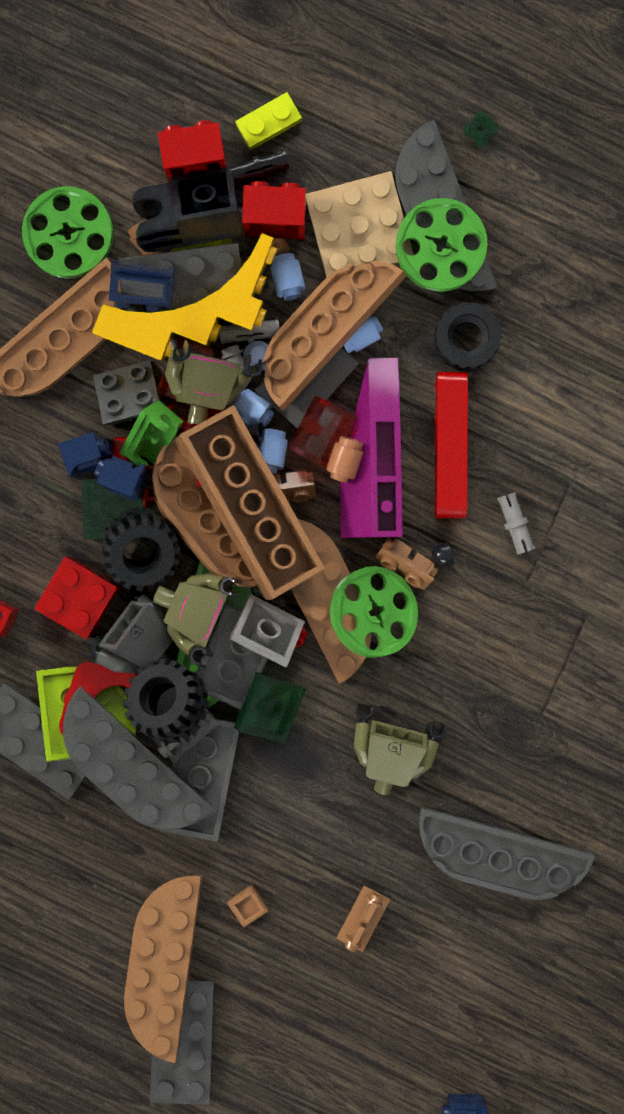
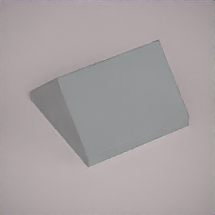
M251 594L230 634V639L287 667L305 621Z

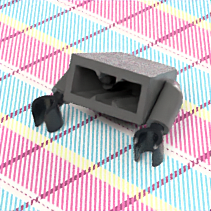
M135 585L130 587L133 595L121 589L119 591L120 599L130 603L98 645L102 650H96V646L92 641L85 640L82 641V644L91 648V654L84 655L82 652L77 651V656L82 660H88L92 657L96 659L97 664L117 673L135 674L141 666L145 669L148 668V662L151 661L159 664L160 659H166L171 662V659L164 653L172 642V638L167 632V624L164 622L166 616L164 609L160 605L153 603V600L146 594L141 595L140 591L135 589Z

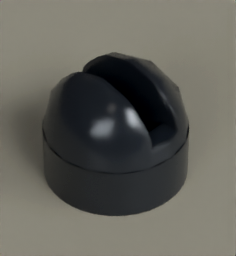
M449 542L437 545L432 551V560L440 567H448L455 564Z

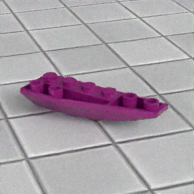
M368 358L349 437L364 443L362 447L364 453L355 479H348L347 483L340 482L341 538L403 537L398 358Z

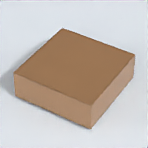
M250 885L227 901L228 906L243 928L269 910L253 885Z

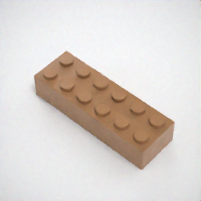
M234 405L183 432L175 439L265 600L276 598L325 569Z

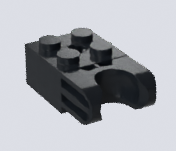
M231 166L171 177L172 182L143 187L135 191L133 195V207L136 213L141 218L150 219L140 223L136 230L137 245L145 252H157L243 236L237 192Z

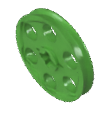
M57 187L42 193L29 206L22 225L24 246L31 259L43 271L59 278L74 279L84 277L108 257L113 244V225L104 205L93 194L77 187ZM60 196H66L70 199V206L65 211H58L54 207L55 200ZM91 205L97 207L99 214L95 220L87 221L83 218L82 213L85 207ZM39 215L47 217L48 220L47 227L42 231H36L32 227L33 219ZM66 226H70L72 230H77L71 234L70 240L61 235V233L65 232ZM93 235H101L104 238V245L100 250H92L88 246V241ZM43 245H51L53 247L54 253L49 260H41L38 257V249ZM72 254H77L82 259L81 266L76 270H70L66 266V260Z
M448 198L427 200L414 207L403 219L396 238V255L401 269L416 285L431 291H451L467 284L481 268L487 253V234L479 216L462 202ZM451 210H457L461 213L463 221L456 226L450 225L446 220V214ZM426 212L431 215L433 223L427 228L419 227L416 223V216ZM467 235L476 236L480 242L479 248L473 251L466 249L463 244L464 237ZM441 238L447 240L446 246L449 247V250L444 248L442 252H438L436 250L437 245L433 242H439ZM415 240L420 246L419 252L416 255L406 254L403 251L405 241ZM455 262H461L466 266L467 273L462 278H456L451 274L450 266ZM427 264L434 266L437 270V276L433 280L423 279L420 275V268Z
M370 566L348 574L339 582L330 602V619L337 637L349 650L364 657L377 658L399 651L410 641L417 626L418 606L412 589L401 576L387 568ZM373 575H378L383 580V588L380 591L375 590L371 585L370 580ZM348 585H352L357 589V600L351 601L346 597L345 589ZM396 593L401 594L405 598L406 603L402 610L396 608L393 603V597ZM373 608L379 609V613L376 616H370L369 611ZM346 614L351 615L355 620V628L352 631L346 630L342 625V618ZM393 623L400 624L403 629V635L400 639H396L391 635L390 628ZM368 633L374 634L378 640L375 650L369 649L365 644V637Z

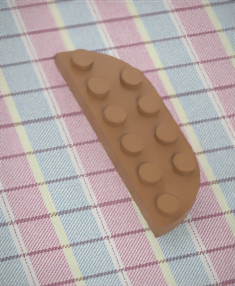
M107 257L0 349V394L12 397H25L49 389L106 340L92 333L102 305L122 310V308L115 306L116 301H109L111 262ZM118 279V293H122L120 279Z
M370 261V264L353 266V264L346 265L329 275L280 327L270 341L265 353L264 383L270 397L282 411L292 403L404 280L406 275L403 270L381 261Z
M175 436L169 446L166 444L163 446L153 469L152 489L160 512L211 573L242 580V584L234 583V586L259 588L202 487H195V474L175 440L177 436Z
M299 520L325 569L291 588L340 684L351 677L366 658L352 652L339 640L330 619V602L333 592L339 582L350 572L331 538L315 525ZM348 585L345 589V595L349 600L355 601L358 598V591L354 586ZM346 614L342 618V625L346 630L352 631L355 628V620L351 615ZM368 633L365 637V644L368 648L371 644V633Z
M198 875L179 877L163 884L142 905L135 921L125 986L124 1008L127 1022L133 1035L148 1052L172 1063L177 1062L203 878V876Z

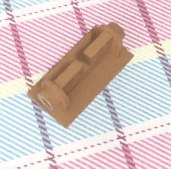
M306 470L286 473L287 483L281 484L280 474L273 475L288 502L302 503L310 498H316L313 472L307 473Z
M388 537L374 558L380 561L384 568L395 571L403 576L411 586L425 590L434 580L433 577L439 570L434 567L435 563L418 552L413 560H410L407 557L412 548L396 537L394 539Z
M364 885L336 939L346 943L345 948L352 952H355L356 949L363 952L390 898Z

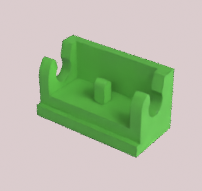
M159 400L140 412L120 454L123 457H128L137 466L145 464L148 467L149 465L141 456L146 457L149 462L155 465L161 449L165 444L169 446L173 442L184 421Z

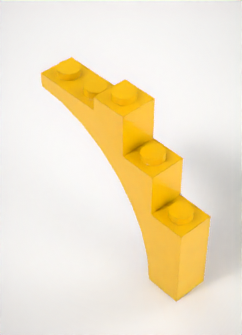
M262 233L251 256L238 273L218 291L197 303L175 310L153 313L124 311L102 305L92 333L165 362L166 357L172 354L169 343L171 340H174L175 334L209 347L210 342L216 343L222 328V325L218 324L219 319L253 332L255 326L261 327L267 310L262 309L263 301L254 298L255 293L261 294L267 278L262 275L266 264L272 265L278 248L274 247V238Z

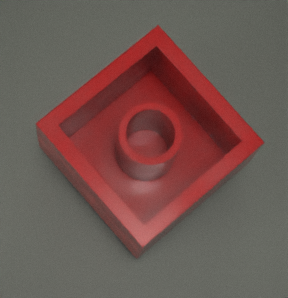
M203 120L195 123V126L185 128L180 125H172L166 127L164 131L158 132L163 169L169 183L172 182L171 177L227 167L219 122L213 123L210 120Z
M261 181L252 182L251 186L244 185L242 224L245 237L260 238L263 233L273 238L305 239L306 188H300V185L296 183H283L282 187L269 186V183Z
M65 556L34 609L87 640L95 634L122 586L75 558Z

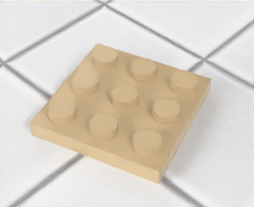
M391 171L306 194V204L326 278L349 264L357 266L370 264V261H381L392 265L399 264L396 255V238L404 217ZM410 240L405 241L403 251L408 255H414Z

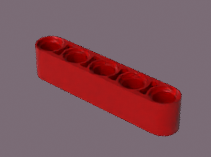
M436 372L435 518L466 519L467 372Z

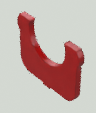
M92 662L81 663L75 669L69 691L66 692L64 697L65 705L59 721L60 733L63 735V721L68 703L80 685L96 698L101 691L111 686L130 688L132 683L129 680L132 676L136 678V674L117 673Z

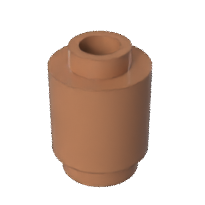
M340 436L339 442L334 444L326 468L327 471L331 472L330 478L347 483L348 479H355L364 453L362 451L364 443L349 437Z

